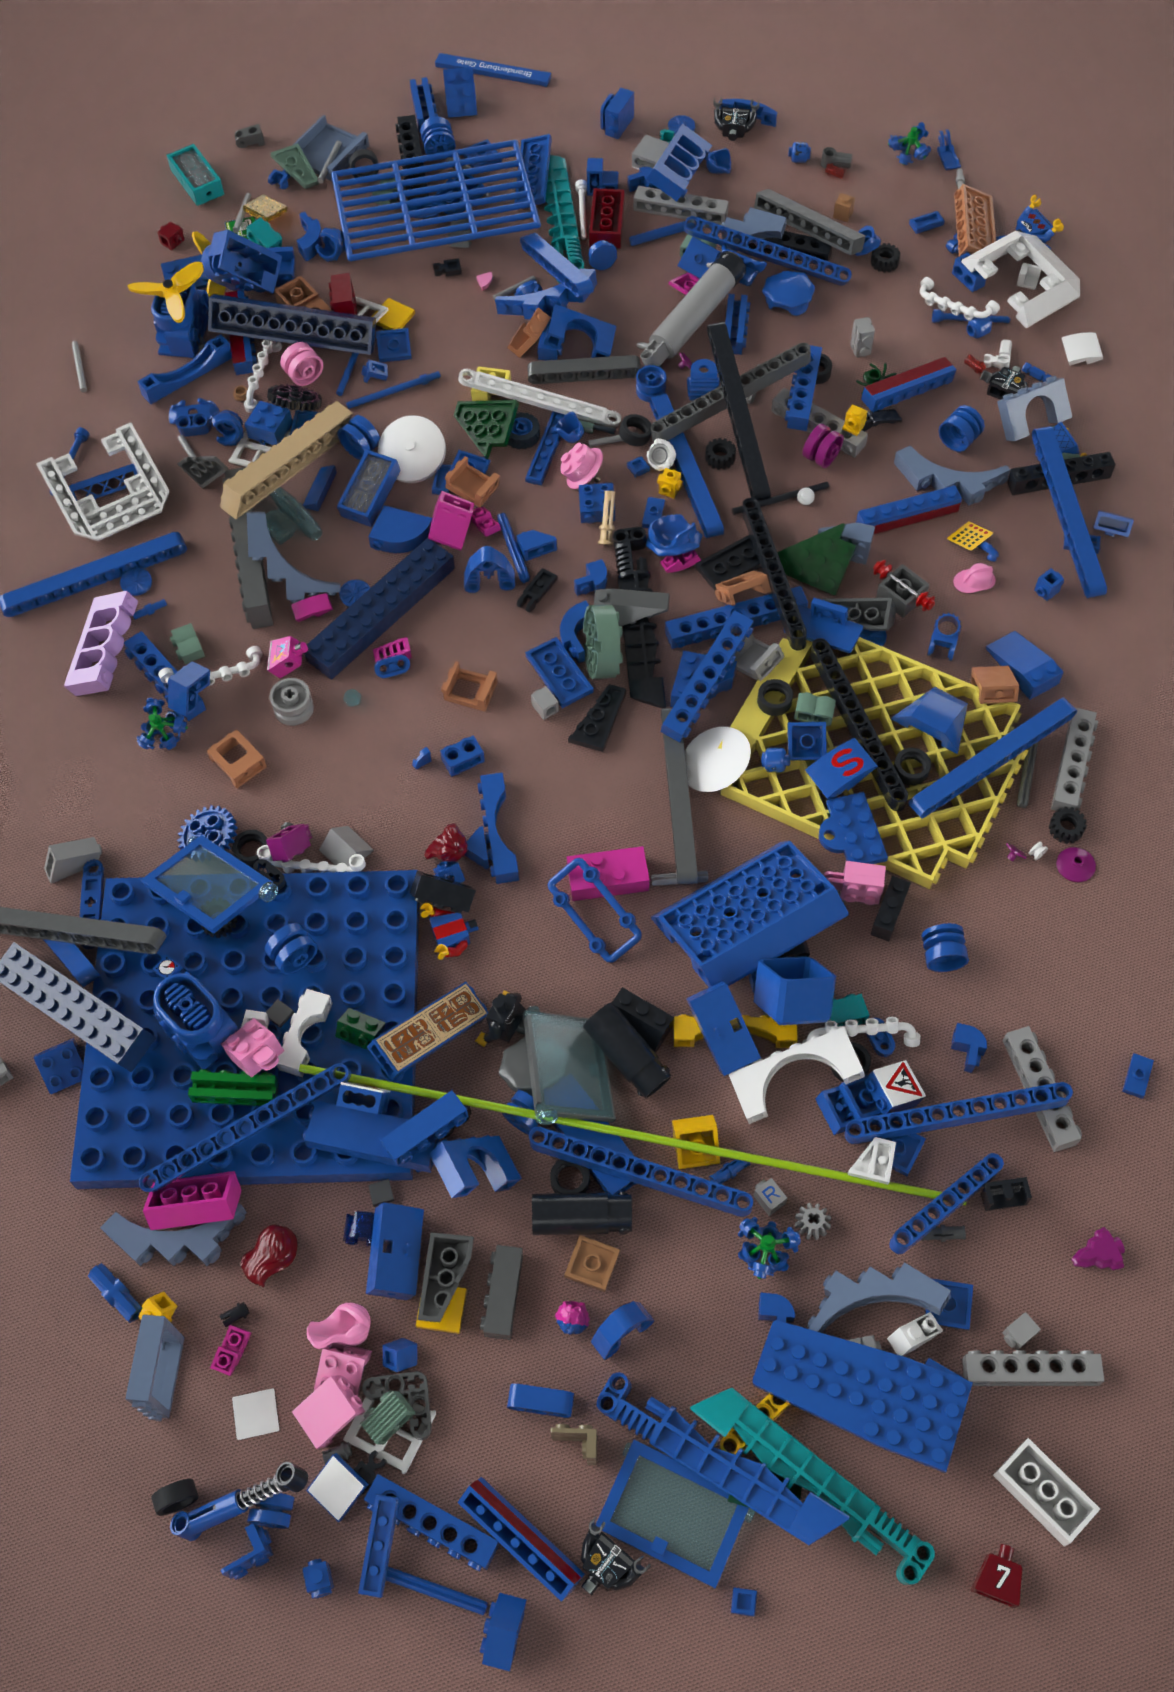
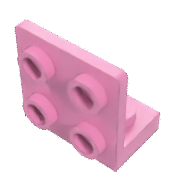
M332 1343L322 1348L314 1391L330 1376L341 1375L349 1382V1388L353 1394L358 1396L363 1370L371 1358L372 1351L338 1343Z

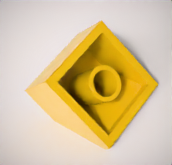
M713 1115L672 1120L673 1137L675 1139L719 1147L717 1124ZM675 1147L679 1169L721 1164L720 1156Z

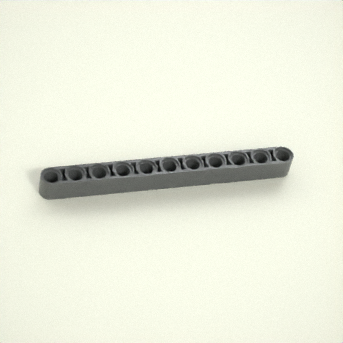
M799 343L740 375L745 397L751 396L808 365L811 361L810 345L808 343ZM719 386L651 424L653 442L658 438L668 441L727 409L722 387Z
M672 708L661 709L662 724ZM663 734L678 885L698 884L684 741L682 739L679 743Z
M0 907L1 934L146 954H156L166 939L165 932L156 927Z

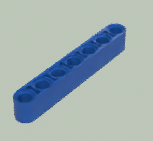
M995 1153L988 1154L902 1225L890 1239L889 1245L891 1250L896 1254L907 1252L984 1187V1183L993 1180L1003 1168L1004 1162L1001 1156ZM988 1163L992 1164L995 1169L990 1168ZM973 1176L979 1177L980 1181L975 1180ZM958 1188H962L966 1194L961 1193ZM943 1200L948 1201L951 1206L945 1205ZM928 1213H933L936 1219L929 1217ZM912 1225L918 1226L921 1232L914 1230ZM897 1238L903 1239L906 1245L900 1244Z

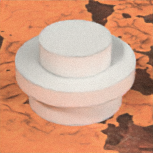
M802 488L797 494V499L802 505H809L814 500V492L810 488Z

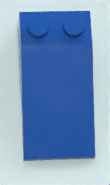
M1013 631L986 646V650L1000 666L1010 667L1019 684V688L1029 700L1060 683L1064 671L1051 657L1018 632Z

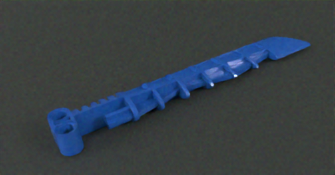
M617 1372L612 1374L598 1396L597 1407L605 1416L615 1422L620 1420L621 1426L628 1425L629 1431L632 1429L636 1430L635 1435L642 1434L643 1440L650 1439L651 1445L724 1492L732 1495L807 1545L813 1544L850 1519L847 1514L812 1492L808 1494L806 1500L802 1503L786 1487L790 1480L788 1477L782 1483L766 1467L764 1462L760 1464L741 1457L743 1449L740 1448L735 1455L715 1448L721 1435L717 1434L709 1444L695 1430L698 1421L694 1420L690 1425L676 1411V1407L671 1406L669 1408L654 1397H651L647 1401L645 1409L661 1418L662 1421L659 1423L629 1404L625 1400L631 1391L632 1385L623 1373ZM620 1379L625 1380L624 1388L616 1390V1382ZM612 1399L613 1407L609 1410H604V1402Z

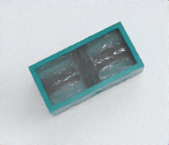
M195 144L166 155L170 170L196 206L224 195L221 179Z

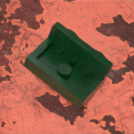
M348 1008L337 1021L335 1036L368 1050L367 1046L385 1029V1022Z

